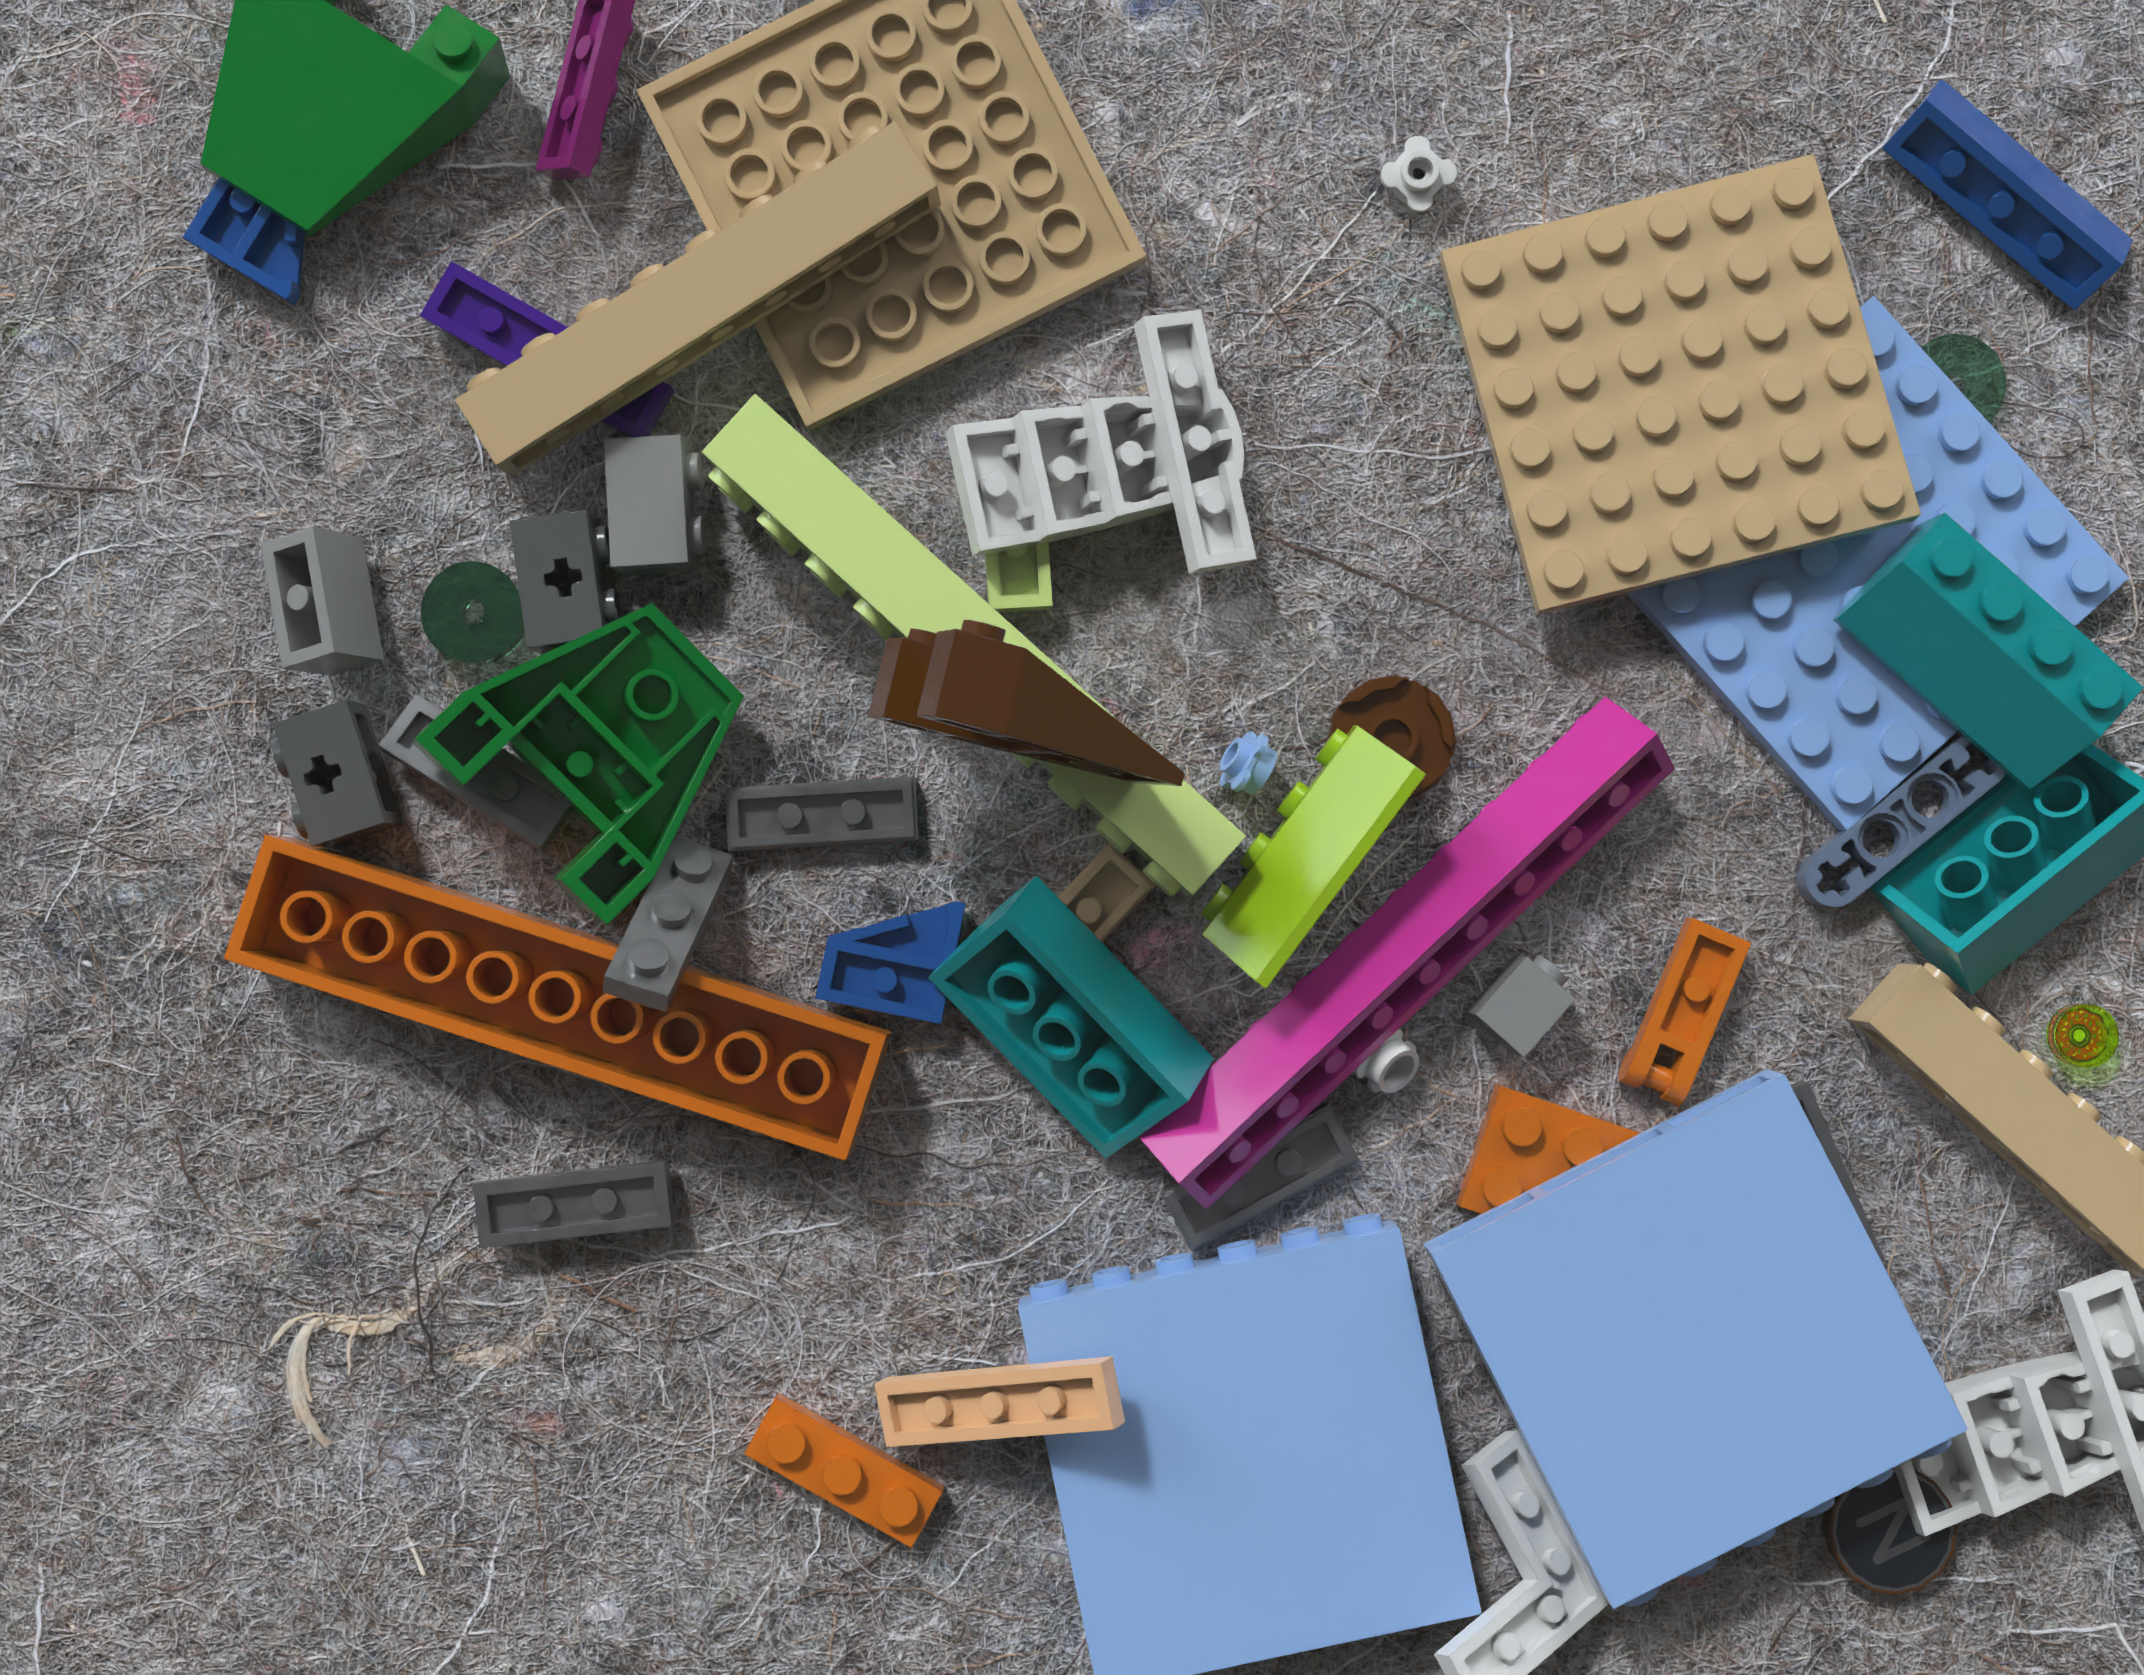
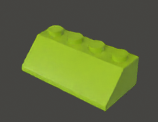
M1354 725L1347 735L1338 728L1334 731L1315 757V760L1323 765L1320 772L1309 786L1298 780L1276 810L1285 817L1271 838L1262 832L1257 835L1238 862L1247 870L1231 890L1222 883L1200 913L1209 920L1203 928L1202 935L1264 988L1269 986L1426 775L1418 767L1357 725Z

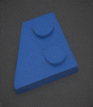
M218 178L182 238L295 306L300 298L305 232Z
M955 901L940 907L899 916L866 927L829 935L815 999L942 1024L947 997L928 977L958 947L966 903Z

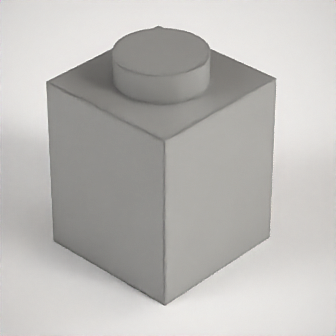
M1514 955L1465 1012L1512 1054L1525 1058L1576 999L1562 988L1568 981V978L1546 958L1538 955L1532 961L1527 956Z

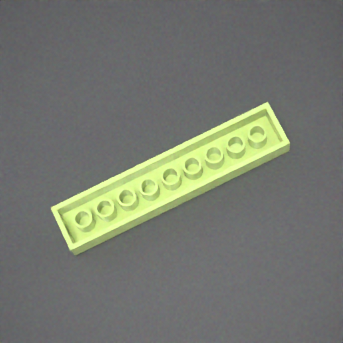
M756 394L746 402L702 451L714 467L707 477L718 486V489L745 514L755 506L761 512L756 521L791 556H794L800 548L810 556L804 564L835 596L840 599L847 590L855 596L858 601L853 606V609L884 640L887 641L894 633L899 637L908 638L910 628L933 633L951 629L961 630L963 620H973L994 625L1006 630L1003 642L1028 649L1107 711ZM1010 753L1026 768H1029L1037 761L1050 772L1052 777L1046 782L1047 786L1074 811L1084 803L1101 818L1094 829L1120 853L1123 854L1132 846L1149 862L1142 872L1169 897L1174 896L1178 890L1186 896L1194 895L1246 837L1244 833L1184 779L1182 786L1132 783Z

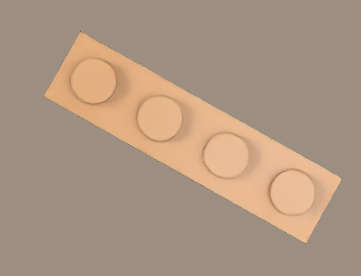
M1113 1356L886 1377L874 1384L886 1447L1114 1430L1125 1423Z

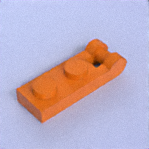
M1685 918L1633 1045L1621 1063L1618 1072L1619 1082L1638 1089L1641 1085L1659 1092L1661 1100L1677 1107L1685 1101L1751 942L1695 918ZM1660 1044L1678 1052L1670 1068L1653 1062Z

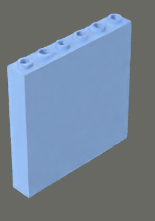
M1766 1069L1535 1186L1521 1195L1423 1243L1599 1589L1613 1609L1623 1604L1627 1607L1638 1606L1651 1600L1658 1594L1659 1586L1680 1575L1694 1577L1705 1573L1716 1565L1718 1556L1738 1546L1748 1548L1766 1542L1775 1535V1527L1797 1516L1809 1518L1827 1511L1834 1505V1497L1856 1486L1859 1488L1876 1486L1892 1476L1894 1472L1892 1468L1913 1457L1922 1459L1938 1455L1951 1446V1438L1968 1430L1785 1074Z
M1379 1213L1358 1215L1343 1220L1344 1230L1319 1235L1318 1227L1316 1226L1292 1229L1280 1234L1281 1243L1256 1248L1255 1240L1252 1239L1230 1242L1217 1247L1219 1256L1193 1261L1192 1253L1168 1255L1154 1261L1156 1267L1154 1270L1131 1274L1129 1266L1106 1268L1091 1274L1092 1283L1068 1287L1066 1279L1044 1281L1029 1287L1030 1296L1019 1298L1018 1311L1029 1364L1113 1356L1125 1423L1114 1430L1044 1435L1094 1675H1195L1482 1614L1401 1231L1392 1220L1382 1221Z

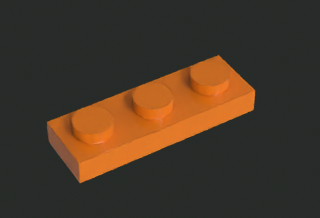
M779 1392L744 1455L910 1548L913 1547L944 1489V1485Z

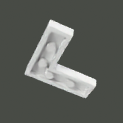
M1516 1430L1504 1431L1461 1466L1523 1580L1434 1654L1445 1675H1528L1609 1604L1599 1589L1522 1436Z

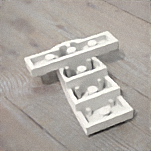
M1201 310L1144 316L1134 324L1149 396L1090 398L1081 406L1020 411L1013 418L952 425L945 431L972 557L1075 537L1175 509L1189 574L1246 565L1257 559L1239 482L1242 479L1244 463L1242 431L1232 405L1223 390L1218 388Z
M2113 1269L2058 1290L2078 1351L2023 1361L1945 1383L1968 1430L1951 1438V1446L1942 1453L1922 1459L1913 1457L1894 1467L1917 1534L1928 1536L1981 1513L1996 1518L2049 1493L2066 1497L2121 1470L2144 1535V1313L2129 1271ZM1914 1469L1938 1484L1951 1502L1952 1508L1932 1515L1929 1514Z

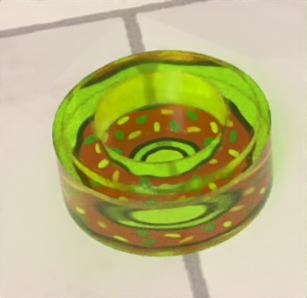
M2073 1003L2061 1007L2052 1015L2047 1025L2046 1039L2050 1051L2061 1062L2076 1067L2092 1068L2104 1064L2113 1056L2119 1042V1031L2114 1018L2105 1009L2092 1004Z

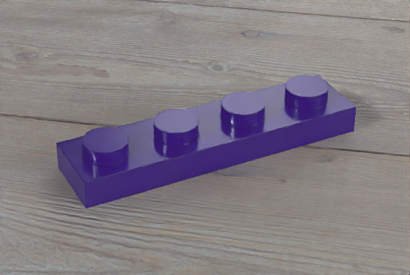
M453 261L450 262L419 315L429 324L505 367L521 358L523 347L536 337L546 333L557 335L568 328ZM661 382L601 420V422L627 437L650 436L675 391L667 383Z

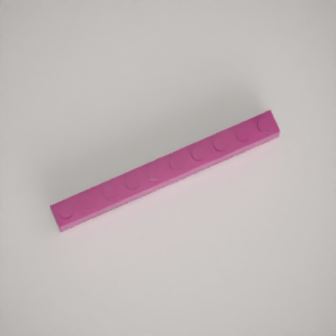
M1605 696L1588 713L1579 717L1571 729L1541 757L1533 760L1525 772L1501 795L1485 805L1479 815L1452 841L1442 846L1432 859L1403 887L1395 890L1369 919L1356 931L1348 934L1342 940L1339 947L1310 974L1301 978L1293 990L1270 1012L1254 1022L1237 1043L1209 1066L1187 1103L1138 1137L1174 1179L1207 1210L1675 770L1658 734Z

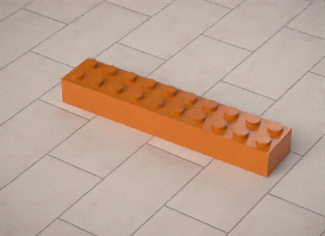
M264 835L223 958L844 1161L854 1152L892 1035V1031L691 966H687L666 1012L603 993L604 975L620 943L324 847L311 846L308 842L286 836Z

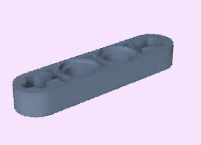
M1962 734L1951 739L1918 766L1850 828L1837 832L1799 866L1796 876L1799 892L1807 902L1820 908L1840 907L1854 901L1996 785L2006 773L1986 756L1982 760V765L1986 772L1983 770L1968 772L1955 781L1946 773L1957 771L1968 762L1970 755L1965 749L1966 747L1970 750L1977 749V747ZM1941 765L1943 767L1944 772L1939 769ZM1924 781L1933 783L1938 787L1943 798L1941 810L1931 818L1920 815L1912 805L1911 796L1913 790L1919 783ZM1959 787L1964 790L1963 794H1961ZM1874 821L1886 824L1894 835L1892 850L1882 858L1872 856L1863 845L1862 836L1864 830ZM1845 844L1848 853L1841 850L1842 845ZM1851 857L1859 865L1867 869L1866 873L1863 874L1860 866L1851 867L1841 874L1836 880L1838 887L1841 889L1839 893L1834 890L1820 892L1817 884L1823 878L1818 870L1820 866L1825 869L1835 868Z

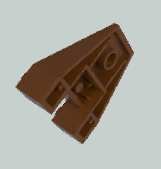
M963 620L961 630L951 629L933 633L910 628L908 638L898 637L887 639L868 714L869 718L1132 783L1182 786L1185 774L1182 770L1028 649L1003 642L1006 633L1005 629L983 622Z

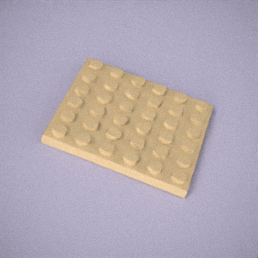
M815 0L636 89L707 230L716 229L720 232L739 220L740 211L752 200L767 194L775 197L794 185V177L809 164L819 160H825L826 163H829L848 151L847 146L849 142L861 131L875 125L880 126L882 129L893 121L897 122L937 184L941 202L939 207L754 323L809 432L1146 263V254L1016 0Z
M1814 154L1441 250L1440 264L1536 616L1912 522L1921 515Z

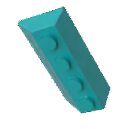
M1946 513L1917 525L1833 619L1835 623L2024 790L2032 789L2100 738L2144 688Z
M2090 744L2030 790H2024L2008 774H2005L1996 785L1869 887V889L1923 956L1970 995H1973L2144 856V778L2093 744Z
M1037 875L990 914L928 977L1105 1159L1187 1103L1214 1060L1201 1044Z

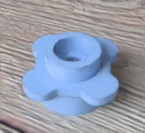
M1249 731L1242 738L1238 737L1231 742L1220 762V770L1223 771L1219 781L1221 787L1228 789L1231 786V789L1235 792L1243 790L1250 795L1261 789L1271 775L1277 759L1276 751L1267 746L1268 737L1260 734L1256 738V734Z

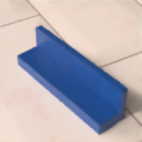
M1940 79L1923 102L1882 147L1885 152L2074 311L2124 264L2133 242L2132 239L1944 80Z

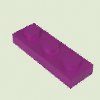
M579 0L535 171L554 180L587 178L591 176L592 168L597 164L602 152V140L600 137L607 109L614 101L618 89L616 74L622 51L633 31V19L631 16L635 0Z

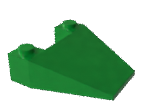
M235 0L200 164L207 172L312 236L476 123L510 78L502 44L498 36L445 4L411 50L406 52L334 7L333 4L336 0Z
M651 603L462 692L411 743L458 788L464 786L507 744L598 833L553 880L597 923L608 925L654 879L744 695Z

